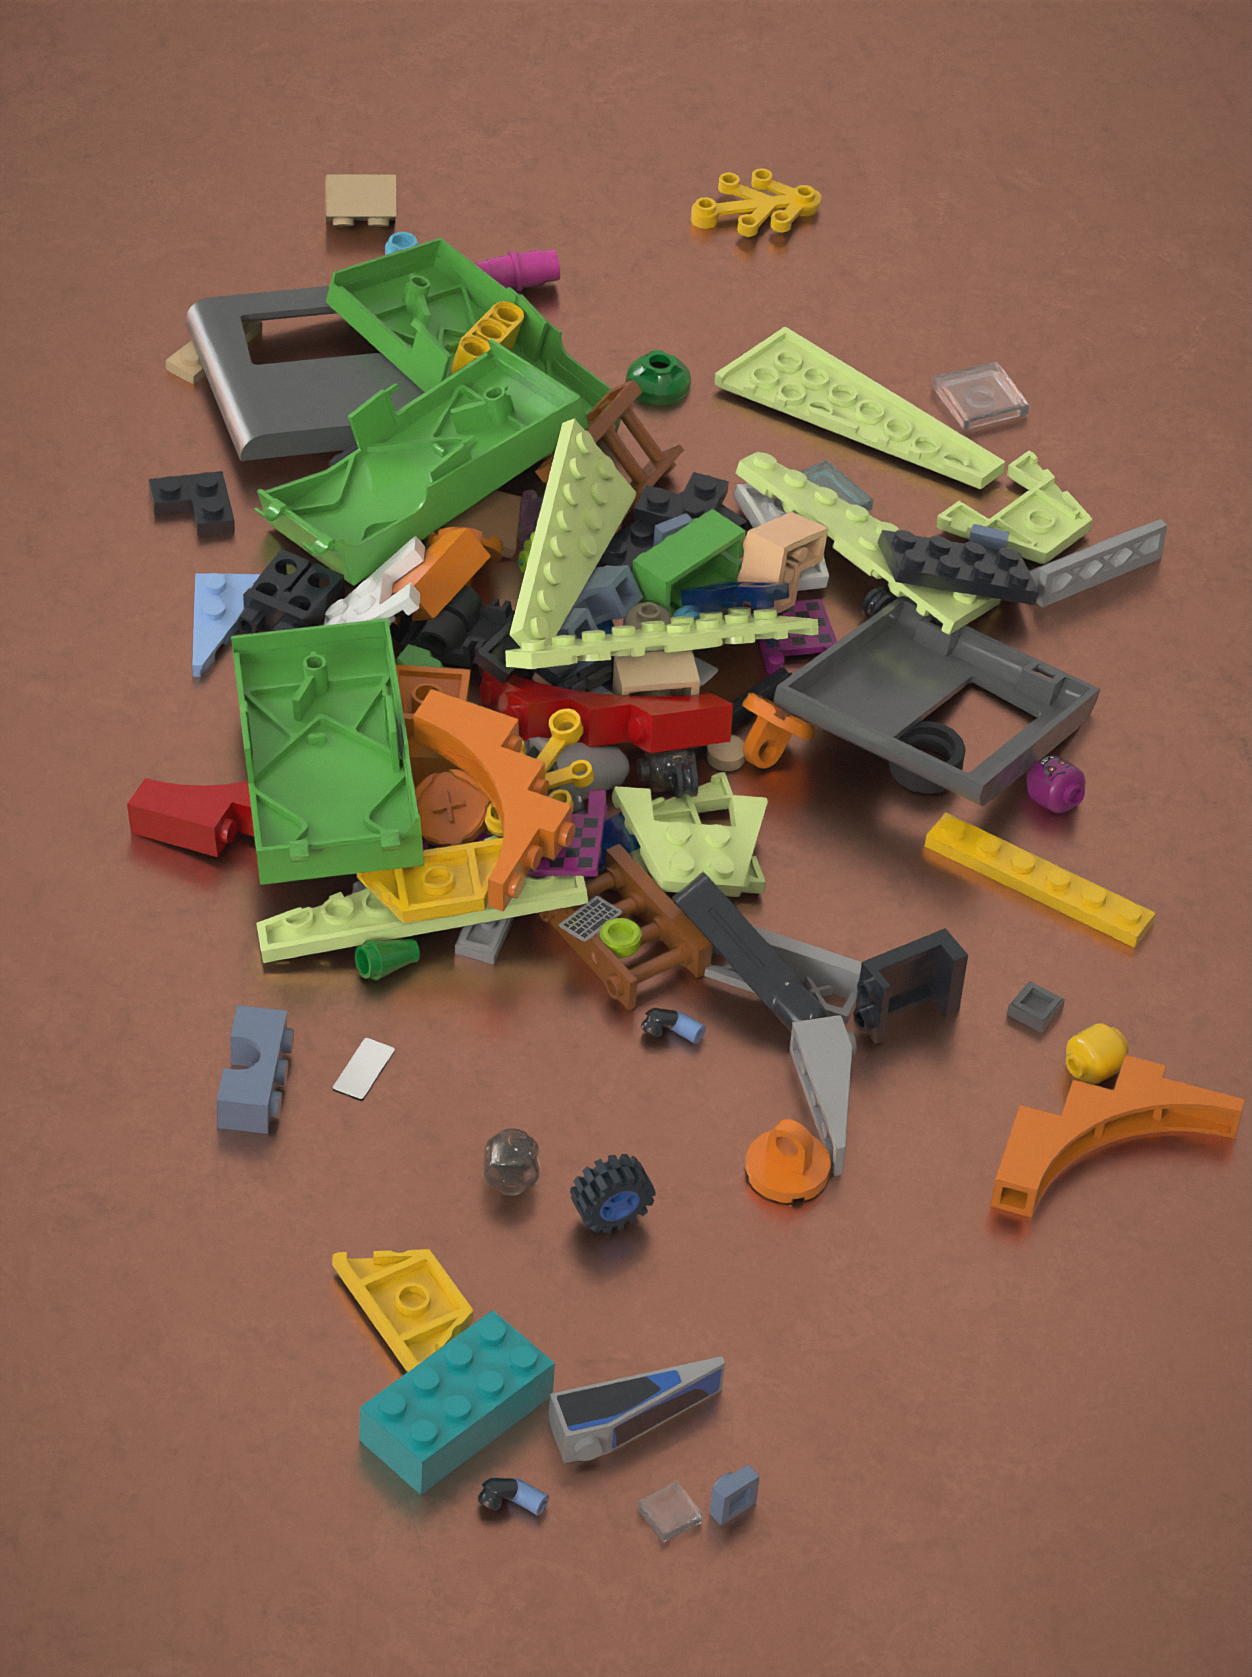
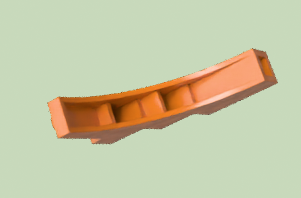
M431 689L413 715L414 743L438 753L464 770L481 787L496 810L504 837L497 863L488 878V906L504 912L512 897H519L525 884L526 875L530 869L535 870L538 867L542 856L555 860L562 847H568L571 844L576 830V825L572 823V805L546 796L549 781L545 780V762L520 753L522 738L519 737V719Z
M1125 1055L1114 1090L1073 1080L1061 1116L1023 1105L1019 1106L995 1178L991 1207L1032 1217L1044 1192L1063 1170L1090 1151L1123 1138L1147 1133L1178 1131L1207 1133L1235 1139L1245 1099L1164 1078L1166 1065Z

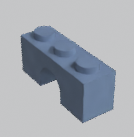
M629 565L595 567L556 636L574 635L575 639H582V632L598 630L596 625L604 621L623 619L643 598Z
M237 1005L230 1036L231 1065L247 1066L250 1068L242 1070L223 1068L217 1096V1128L268 1134L271 1117H279L282 1093L277 1091L278 1085L286 1084L288 1060H283L284 1053H292L294 1043V1029L287 1028L286 1010Z

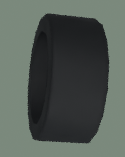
M920 721L898 738V740L918 750L936 751L949 760L945 763L963 770L966 751L963 739L954 729L942 723ZM889 761L891 774L900 785L912 791L926 794L940 793L947 790Z

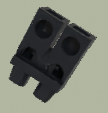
M281 549L254 582L253 586L248 588L243 594L244 609L238 617L240 633L254 634L259 633L261 629L271 632L320 626L322 619L326 616L327 609L336 601L345 599L344 575L316 563L311 566L309 560ZM287 564L293 565L297 570L292 574H288ZM319 578L328 580L330 584L324 588L320 587Z

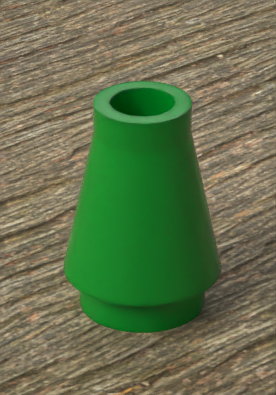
M413 938L405 940H366L355 951V962L360 975L363 978H372L373 980H379L408 964L418 962L420 957L419 947Z

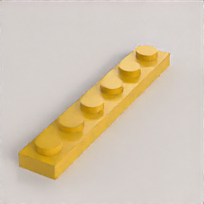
M946 812L926 835L925 847L1134 948L1154 924L1155 912Z

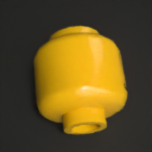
M1103 1023L1093 1024L1074 1035L1067 1042V1057L1065 1059L1067 1069L1075 1078H1080L1085 1083L1100 1084L1120 1072L1124 1057L1129 1052L1128 1043L1118 1029Z

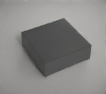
M1029 981L1009 1004L1007 1015L1043 1033L1063 1010L1065 999Z

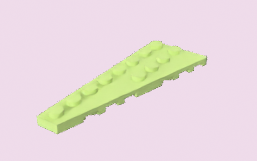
M783 327L715 373L714 384L719 388L978 489H982L1004 473V460L787 327Z
M575 418L562 423L510 631V636L520 647L521 642L529 640H544L545 644L552 643V637L557 635L636 497L635 490L616 469L612 459L601 451L591 434L584 430Z
M756 452L739 461L735 472L739 477L763 495L782 500L785 512H794L828 527L827 535L835 541L833 544L835 550L869 576L873 575L877 579L884 578L887 580L888 587L890 588L889 591L897 597H909L918 605L915 611L923 617L928 616L929 613L943 623L941 630L946 634H952L1000 604V599L895 582L877 542L882 530L896 532L899 530L898 527L888 522L879 521L869 515L868 511L859 505L849 504L839 498L835 491L826 487H820L807 480L805 474L784 467L777 463V460L770 454Z
M750 607L729 608L728 615L722 616V612L699 613L700 619L694 620L692 616L670 618L671 624L665 625L664 621L642 622L641 629L635 630V626L612 627V634L606 635L603 630L582 632V639H575L574 635L553 636L551 644H545L544 640L521 642L520 649L505 651L506 667L537 669L578 663V661L611 660V656H645V651L664 650V652L670 653L723 646L722 643H753L755 639L788 638V633L810 636L818 635V619L777 616L776 609L755 610L754 614H751Z
M494 835L484 839V841L498 839V837ZM526 876L521 894L518 898L512 897L504 912L487 905L484 911L402 923L367 888L345 897L342 892L329 896V899L321 906L312 909L310 907L304 909L298 907L256 924L263 963L359 946L363 945L366 940H391L588 904V895L583 876Z

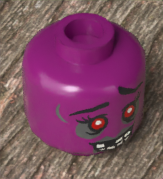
M1049 756L1038 760L1027 774L1029 796L1051 812L1062 814L1070 811L1073 807L1078 806L1085 796L1086 780L1084 773L1078 767L1059 756Z

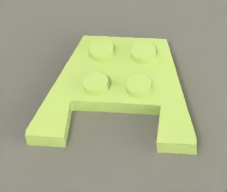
M1029 450L1009 464L1007 477L1029 491L990 519L958 501L938 515L936 527L967 539L970 537L973 524L1010 532L1007 548L1020 553L1023 558L1045 565L1091 531L1093 519L1068 491L1062 492L1054 483L1055 476L1048 469L1043 470L1037 464L1038 457Z
M725 772L711 776V782L699 786L697 797H690L688 793H685L682 798L673 797L665 801L663 797L653 800L654 820L701 824L698 813L729 809L733 793ZM619 814L618 827L627 852L653 879L640 855L641 846L635 835L629 834L625 827L624 814ZM752 856L741 892L764 893L766 881L757 857Z
M615 786L612 802L615 808H620L624 814L625 827L629 834L635 835L641 846V857L655 883L664 892H680L703 871L725 896H740L768 803L767 798L732 795L729 803L731 826L665 822L654 820L650 789Z

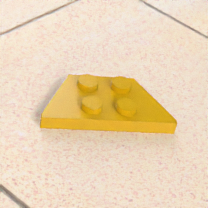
M503 838L423 850V866L356 873V875L402 923L484 911L488 905V878L497 863L502 849Z
M430 1249L407 1250L403 1253L391 1250L374 1251L373 1258L347 1259V1252H337L332 1255V1266L407 1372L466 1330L473 1322L472 1307Z

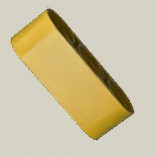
M506 301L494 304L461 338L450 369L451 374H454L490 350L489 339H493L508 350H511L516 342L524 319L522 309L516 304Z

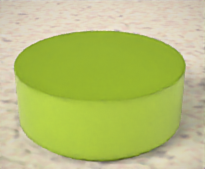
M615 918L602 925L600 939L617 958H626L634 955L639 950L641 930L635 922L629 919Z

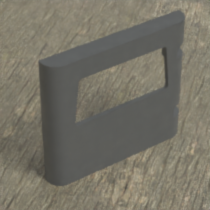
M329 286L208 297L194 303L186 315L185 324L240 461L346 450L356 443L348 415L381 389L386 390L393 384H398L399 389L390 394L395 411H398L425 392L382 353L254 365L251 362L241 321L255 322L337 314L326 303Z
M904 596L898 597L777 685L774 696L776 707L980 806L987 805L1034 766L1038 760H1041L1082 726L1090 716L1100 693V688L966 625L948 635L941 630L943 626L941 621L930 613L928 616L923 617L915 611L918 604ZM969 683H975L1037 717L971 772H964L898 740L899 737Z

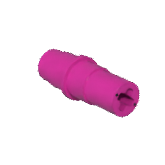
M555 249L534 250L517 254L515 251H508L505 256L488 258L486 261L474 263L506 289L511 287L516 293H520L522 288L540 286L547 282L560 280V265Z

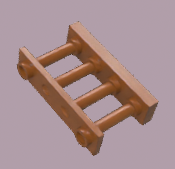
M635 380L609 390L586 415L589 427L585 430L591 434L595 443L603 439L632 480L630 486L635 490L636 497L624 518L635 507L646 485L653 486L659 478L670 473L676 467L674 461L684 451L681 445L661 451L633 411L634 405L632 402L640 395L642 390ZM617 419L623 421L650 459L643 469L615 432L616 425L614 422ZM556 449L535 471L543 483L548 482ZM619 525V527H618V529L616 530L615 534L618 533V532L621 530V528H622L621 525Z
M620 844L606 850L603 874L585 882L588 898L607 889L616 890L624 899L613 904L623 912L617 918H624L630 914L639 915L647 924L640 928L641 945L657 939L663 941L670 951L628 970L597 934L587 941H582L559 926L560 923L576 912L572 907L538 913L542 920L545 922L549 921L600 978L610 996L618 999L628 1011L636 1008L637 984L679 964L686 966L696 978L705 975V968L711 966L712 943Z

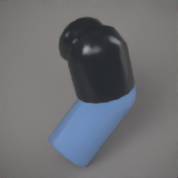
M660 1008L648 1010L645 1013L647 1015L646 1019L641 1023L642 1030L656 1038L660 1037L663 1029L667 1027L694 1044H697L702 1039L706 1031L705 1025L683 1012Z
M489 1478L482 1484L484 1488L478 1495V1502L491 1510L496 1511L500 1509L505 1498L537 1516L544 1511L549 1501V1495L517 1478Z

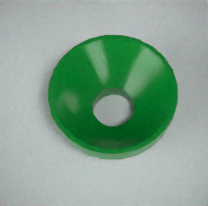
M663 350L650 351L649 354L637 358L628 367L625 383L635 380L642 390L636 398L641 402L651 405H670L681 401L690 392L691 375L688 367L674 355L667 354ZM651 365H663L668 367L664 369H657L652 367Z

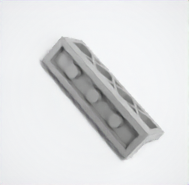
M1159 519L1029 571L1040 592L1036 602L1041 607H1045L1161 559L1168 525L1162 519Z
M753 926L818 999L826 1010L828 1017L841 1015L844 1024H847L856 1007L857 983L860 978L862 962ZM712 945V953L721 955ZM711 964V966L705 968L704 976L755 993L731 965L719 967ZM835 994L847 998V1001L842 1009L827 1004L823 997Z

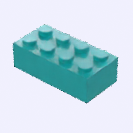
M492 1310L360 1407L359 1441L422 1495L550 1398V1394L553 1393L555 1362Z

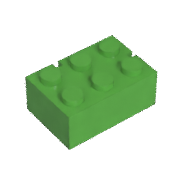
M711 509L701 517L693 519L678 532L667 536L661 543L647 552L638 555L633 560L632 574L643 598L637 604L645 602L659 604L671 613V616L676 612L675 610L688 604H694L703 613L737 591L739 586L737 578L742 568V561L739 559L744 556L743 542L746 531L714 509Z

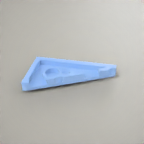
M195 573L193 677H200L205 670L209 669L215 661V652L221 644L227 645L231 640V636H234L239 629L238 617L244 609L243 594L248 588L253 586L261 574Z

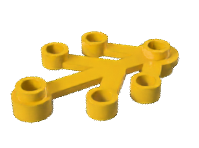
M763 168L752 172L751 185L754 189L739 184V176L727 172L719 177V191L723 194L735 195L745 200L716 203L708 197L699 198L692 205L691 222L698 228L709 229L717 225L719 216L753 212L752 214L741 215L738 218L737 227L740 235L751 237L758 233V227L772 213L771 228L776 232L783 233L791 229V223L798 216H810L817 211V208L821 205V194L808 185L792 188L772 180V172ZM757 190H767L779 196H770ZM786 208L785 210L774 211L775 209Z
M572 709L558 710L549 719L552 737L536 758L545 762V780L549 781L548 790L568 783H572L580 788L589 786L594 780V772L590 762L586 760H577L568 767L547 773L565 746L577 743L583 733L582 722L576 711ZM522 739L520 753L526 755L527 751ZM579 772H586L585 774L580 776L576 775ZM555 790L549 795L550 798L566 801L565 803L572 805L573 811L574 803L571 794L567 790ZM490 803L485 816L487 829L494 835L503 836L497 812L492 803Z

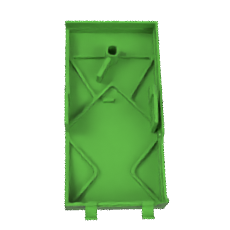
M441 237L334 271L332 274L326 303L424 392L452 375L450 369L461 338L494 304L502 301L514 303L524 312V319L516 342L510 351L581 396L586 415L609 390L613 389L566 352L562 343V332L547 321L522 294H517L511 287L506 289ZM617 419L614 422L616 425L615 432L618 431L621 419ZM552 451L542 459L549 457L554 451Z
M489 339L490 350L398 411H395L390 395L399 389L398 384L395 383L386 390L381 389L348 415L358 447L356 451L325 471L266 491L259 489L257 493L263 511L257 507L254 510L265 518L271 526L331 570L343 574L344 579L354 586L374 573L413 537L416 536L421 541L554 451L557 447L562 423L575 418L584 430L588 428L589 425L581 396L493 339Z
M388 618L231 636L260 885L423 866L421 819L418 813L412 777L409 745Z

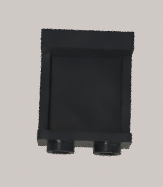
M946 928L861 963L860 978L857 983L856 1007L853 1017L859 1030L866 1032L875 1044L884 1040L886 1020L917 1006L933 1001L945 1017L960 1010L968 954Z

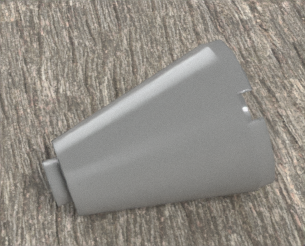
M528 738L529 741H524L527 751L526 755L536 759L550 738ZM581 742L565 746L547 773L568 767L574 761L586 760L592 766L594 780L589 786L582 788L576 787L572 783L552 788L547 791L546 796L549 797L555 790L563 789L567 790L571 797L578 795L584 801L589 799L590 790L608 791L615 788V786L618 787L623 784L625 777L628 775V759L619 748L614 746L587 747ZM579 772L576 775L580 776L585 774L586 772Z

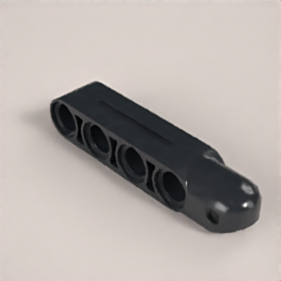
M703 871L672 898L790 1033L792 1032V1022L828 1017L826 1010L818 999Z

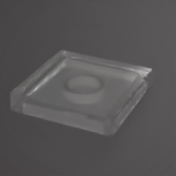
M997 361L933 376L932 387L964 430L1028 414L1030 404Z

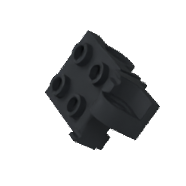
M464 585L434 619L414 621L399 644L401 653L410 644L431 651L433 658L442 663L472 668L477 651L514 618L515 610H512L511 601L505 600L500 607L499 599L495 598L492 599L489 606H484L479 594L472 588ZM478 666L480 678H483V669ZM521 668L514 675L531 680L535 672L531 669Z

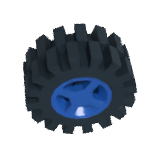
M615 1154L608 1156V1162L605 1163L599 1159L594 1162L595 1168L590 1169L587 1166L582 1170L584 1177L577 1176L573 1182L576 1186L571 1187L570 1193L572 1196L570 1197L585 1226L588 1229L591 1228L596 1233H599L601 1229L604 1233H611L613 1227H616L617 1231L625 1229L624 1223L628 1221L631 1225L636 1223L638 1220L635 1216L638 1214L644 1216L648 1212L646 1206H652L655 1201L652 1197L656 1195L654 1186L643 1166L636 1157L632 1156L629 1158L628 1154H621L619 1159H617Z

